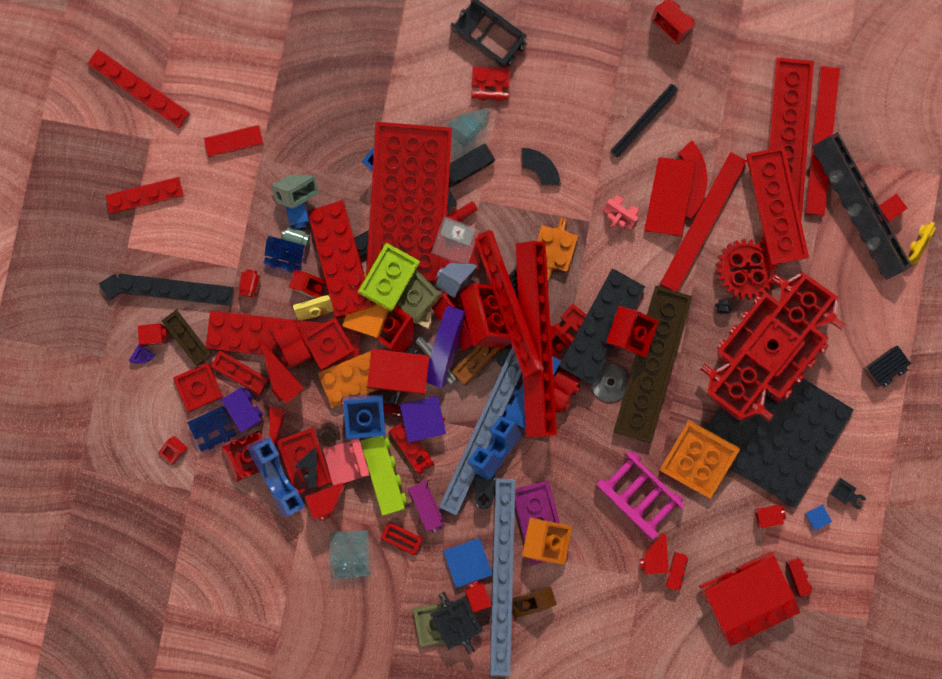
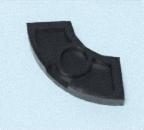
M521 149L522 168L535 172L540 178L541 186L561 185L558 170L546 155L534 149Z

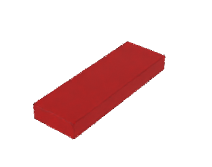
M259 125L204 138L208 157L264 144Z
M221 350L210 366L261 396L270 379Z

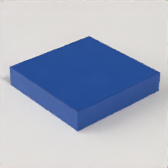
M480 538L443 550L456 588L493 575Z

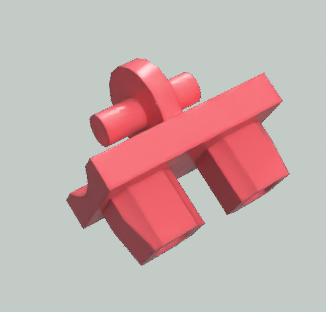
M616 195L612 200H608L602 212L607 214V218L613 221L610 227L614 228L617 224L622 228L625 226L631 230L639 218L637 217L639 209L635 206H630L628 210L622 207L624 200Z

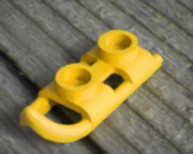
M931 221L930 224L920 227L918 235L921 236L917 242L913 241L909 248V252L913 253L908 258L911 265L919 261L936 230L934 222Z

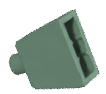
M289 175L279 182H274L272 185L276 202L290 208H295L319 194L315 176Z

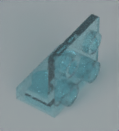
M367 530L330 533V570L332 578L371 576L369 534Z

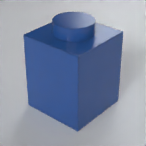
M304 202L295 208L285 206L291 228L297 230L307 228L306 225L310 224L306 203Z

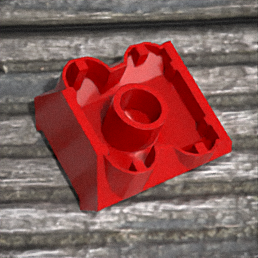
M260 431L248 434L241 439L231 441L229 444L222 446V454L236 482L259 473L247 447L263 439Z

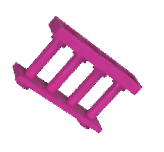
M628 451L624 454L628 458L624 465L609 480L603 481L600 479L595 485L650 539H654L658 535L655 531L657 529L656 526L676 505L683 509L685 507L682 503L684 499L676 492L673 494L640 462L642 459L634 451L632 453ZM635 464L643 473L623 494L620 493L618 495L613 490L615 488L614 485ZM649 478L656 487L637 507L634 506L632 509L627 504L628 499ZM663 491L671 500L651 521L648 520L646 522L641 517L643 515L642 512Z

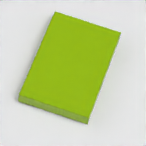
M386 243L360 287L358 294L392 312L420 261Z

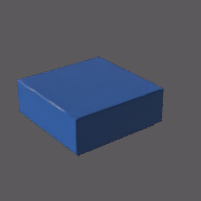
M823 504L805 513L814 531L832 522Z

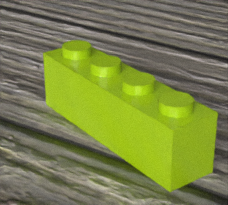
M376 436L361 440L382 516L406 509L405 505L408 504L405 493L401 494L399 488L402 485L401 478L394 471V467H397L394 456H390L388 451L391 448L389 438Z

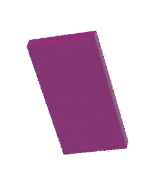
M548 480L515 489V507L524 540L526 539L529 518L560 524ZM529 558L531 566L547 562Z

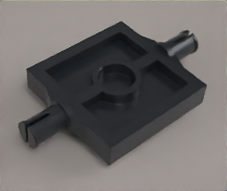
M445 591L441 592L438 596L443 605L439 610L431 613L430 616L447 649L449 650L457 645H464L468 655L471 654V651L475 652L470 640L475 635L483 632L466 597L463 596L455 601H449Z

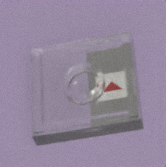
M443 217L431 253L456 263L468 264L479 230L448 217Z

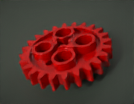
M742 239L741 243L735 240L733 245L729 243L727 249L724 248L721 251L723 255L720 254L717 257L720 261L715 264L720 269H717L715 273L720 274V277L716 280L723 281L720 287H727L726 294L732 291V298L738 294L740 300L746 296L747 301L752 299V296L756 299L759 294L762 296L765 290L769 291L771 289L770 285L774 284L771 280L777 274L773 270L778 267L775 265L770 266L768 253L765 252L766 246L761 249L760 242L753 245V239L748 244L745 239ZM751 256L757 258L758 264L751 261ZM732 257L738 258L739 265L734 264ZM730 269H732V270H739V271L730 272ZM753 275L759 276L760 282H756L753 279ZM734 276H739L742 282L737 283Z

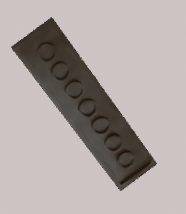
M655 285L647 316L659 322L647 357L639 355L634 357L613 433L651 443L692 296Z

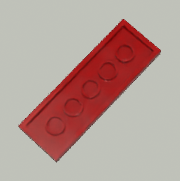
M785 146L747 153V163L770 266L808 259V249Z
M340 200L307 211L335 317L338 319L372 308V301L358 294L366 278L345 201Z

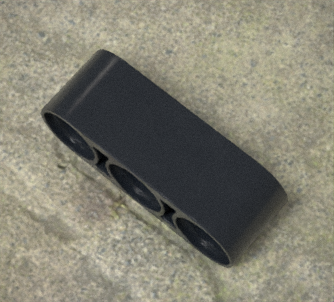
M486 143L450 163L449 188L459 184L496 161Z

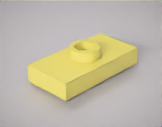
M330 295L293 305L297 319L301 321L334 312Z

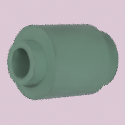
M288 227L287 230H283L280 240L283 241L285 246L306 250L310 235H307L304 231Z

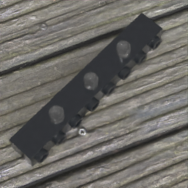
M837 132L813 145L815 157L821 162L824 173L832 182V187L838 193L842 206L848 211L852 224L857 227L861 240L867 245L869 254L878 265L880 274L884 276L885 280H888L912 267L839 133Z

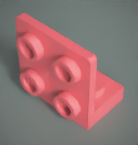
M360 438L351 439V441L323 450L333 485L370 476Z

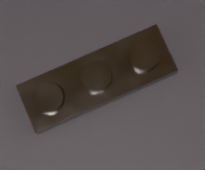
M177 309L162 320V323L195 366H199L212 356L211 352Z

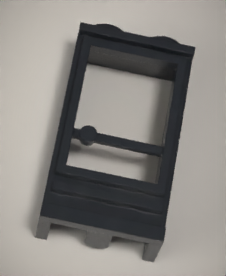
M470 0L469 6L466 10L462 9L459 19L455 24L453 22L450 24V31L457 34L502 68H506L507 65L510 67L516 60L515 55L517 52H522L527 45V35L479 0ZM485 16L492 22L476 40L469 34L482 17ZM494 23L517 39L503 59L481 43L482 38Z

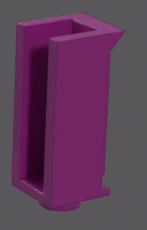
M428 480L408 488L426 531L431 530L434 533L443 529L441 525L445 523L440 521L443 518L430 488H426Z

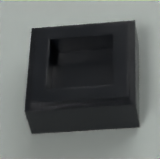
M116 274L99 283L108 300L121 294L116 292L118 284Z

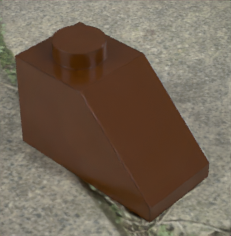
M551 586L512 598V611L515 618L541 612L557 605Z

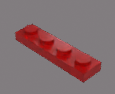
M180 177L107 194L105 197L109 213L115 214L184 197Z

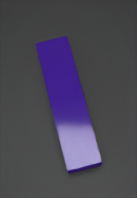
M451 306L446 307L431 352L426 383L439 388L445 387L448 369L452 367L455 349L459 347L465 311Z

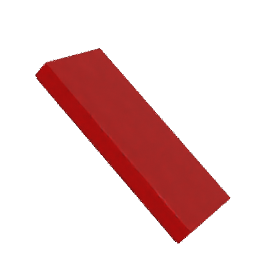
M658 157L645 223V232L683 237L696 162Z

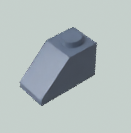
M449 263L445 268H441L436 275L438 280L435 286L455 298L472 280L477 265Z

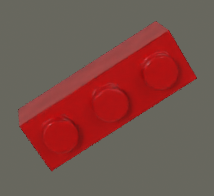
M674 552L665 585L666 588L677 591L679 588L681 589V578L685 575L684 567L688 563L687 555Z
M794 558L786 561L798 596L802 597L811 594L813 588L811 583H808V574L803 569L804 563L802 559Z

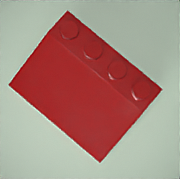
M775 556L704 590L720 632L730 647L800 613L796 599Z

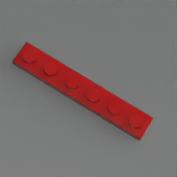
M97 49L87 62L94 70L180 129L190 115L189 111L100 49Z

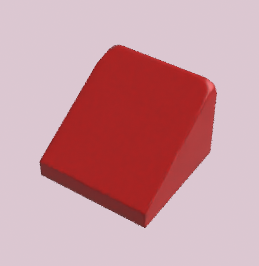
M172 436L165 442L158 454L171 465H174L188 447L176 436Z

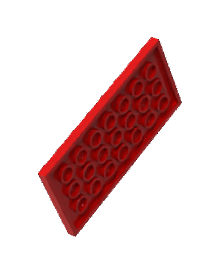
M375 122L366 276L383 247L388 243L419 260L420 263L416 270L427 280H438L436 275L443 268L445 237L440 235V232L447 218L452 127Z

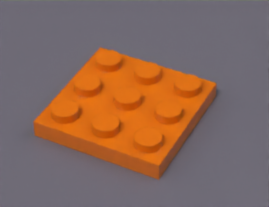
M688 420L660 467V471L711 499L740 448Z

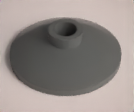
M604 364L594 384L591 386L592 391L603 401H617L624 395L628 375L622 367L616 364ZM613 379L614 385L609 386L607 380Z

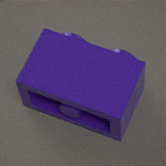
M240 387L221 399L240 432L245 433L263 421L261 418L263 413L258 405L254 407L251 402L253 397L249 390H244Z

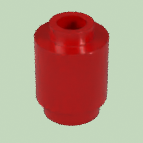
M246 269V272H241L238 290H240L239 295L254 298L260 280V275H257L256 270Z

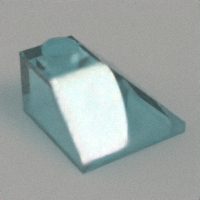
M486 108L460 114L457 119L455 117L452 118L447 125L452 127V137L463 147H466L490 120V110Z

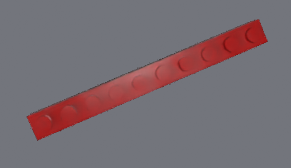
M532 240L515 244L519 305L543 369L530 378L523 377L527 438L557 436L546 242Z

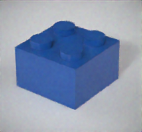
M382 394L347 396L343 398L346 439L386 436Z

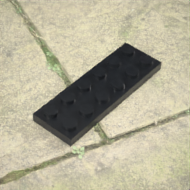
M612 268L558 368L592 386L614 347L606 343L618 307L634 309L646 286Z

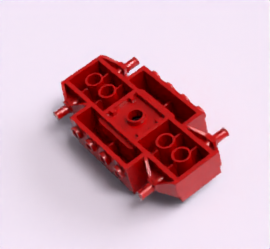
M804 272L789 280H783L775 274L771 281L782 289L780 302L766 292L762 296L758 295L752 303L754 305L750 311L747 309L741 317V323L738 326L735 324L729 332V338L726 341L723 339L717 347V358L726 365L713 370L704 363L703 367L700 368L710 378L707 391L709 398L739 421H744L757 414L770 421L774 415L765 409V394L779 405L784 399L787 400L793 392L792 388L795 384L798 385L803 380L807 369H811L815 365L818 355L820 353L823 354L829 346L827 344L829 337L818 329L828 324H833L841 331L846 325L836 318L838 296ZM768 342H777L778 348L776 350L768 349Z

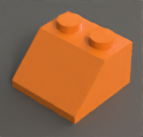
M529 518L522 556L565 565L572 526Z

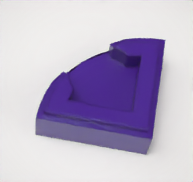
M138 344L129 361L136 364L147 363L156 354Z

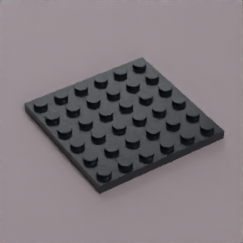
M804 378L798 385L795 384L791 395L787 400L784 399L780 405L765 394V409L774 415L770 421L758 414L744 421H739L719 406L706 427V430L740 448L729 467L731 470L793 508L798 504L854 410Z

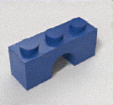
M502 416L498 418L490 429L492 440L489 447L484 449L478 446L468 460L473 471L488 480L493 477L522 436L517 424Z

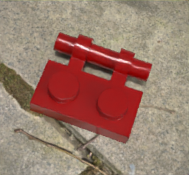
M472 67V87H479V91H471V99H479V101L494 99L497 102L509 100V93L502 92V88L509 89L510 68ZM485 88H496V92H485Z
M572 303L560 318L565 322V325L561 327L556 323L553 327L571 344L574 337L567 330L571 327L577 332L587 314Z

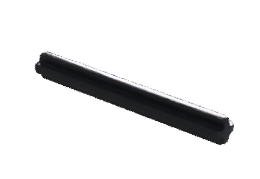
M670 84L611 149L610 152L613 156L618 158L677 93L678 88L674 84Z

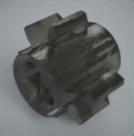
M324 423L321 425V429L316 430L318 443L322 442L324 446H333L336 444V440H340L339 427H335L333 423Z

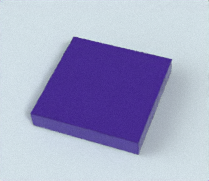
M438 396L400 404L408 443L446 434Z

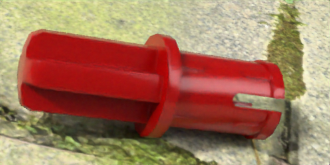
M471 201L462 208L455 209V212L449 215L446 220L456 224L461 221L464 222V219L478 211V208Z

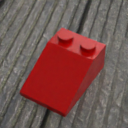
M261 341L262 354L273 388L271 392L279 402L283 400L287 404L303 389V386L271 349Z

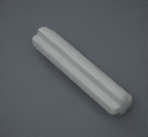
M422 335L416 340V343L425 355L429 356L430 360L433 347L425 336ZM448 369L446 382L448 385H451L456 381V377Z

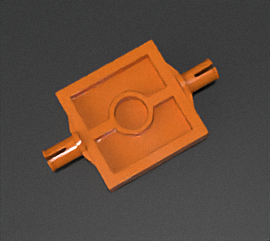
M560 217L557 228L542 225L537 241L546 242L548 281L552 271L559 270L568 273L576 247L578 235L565 231L568 221L566 218Z

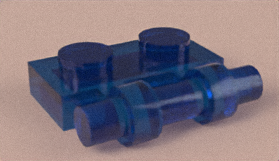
M268 236L264 254L268 257H265L264 264L270 265L274 269H285L289 273H293L295 270L302 271L303 266L300 265L304 259L306 245Z
M220 406L187 422L195 440L201 437L204 439V443L198 445L201 452L207 449L211 450L215 448V445L222 442L226 443L230 441V438L237 436L234 429L229 431L225 429V426L231 424L224 406ZM219 430L220 435L211 439L209 434Z

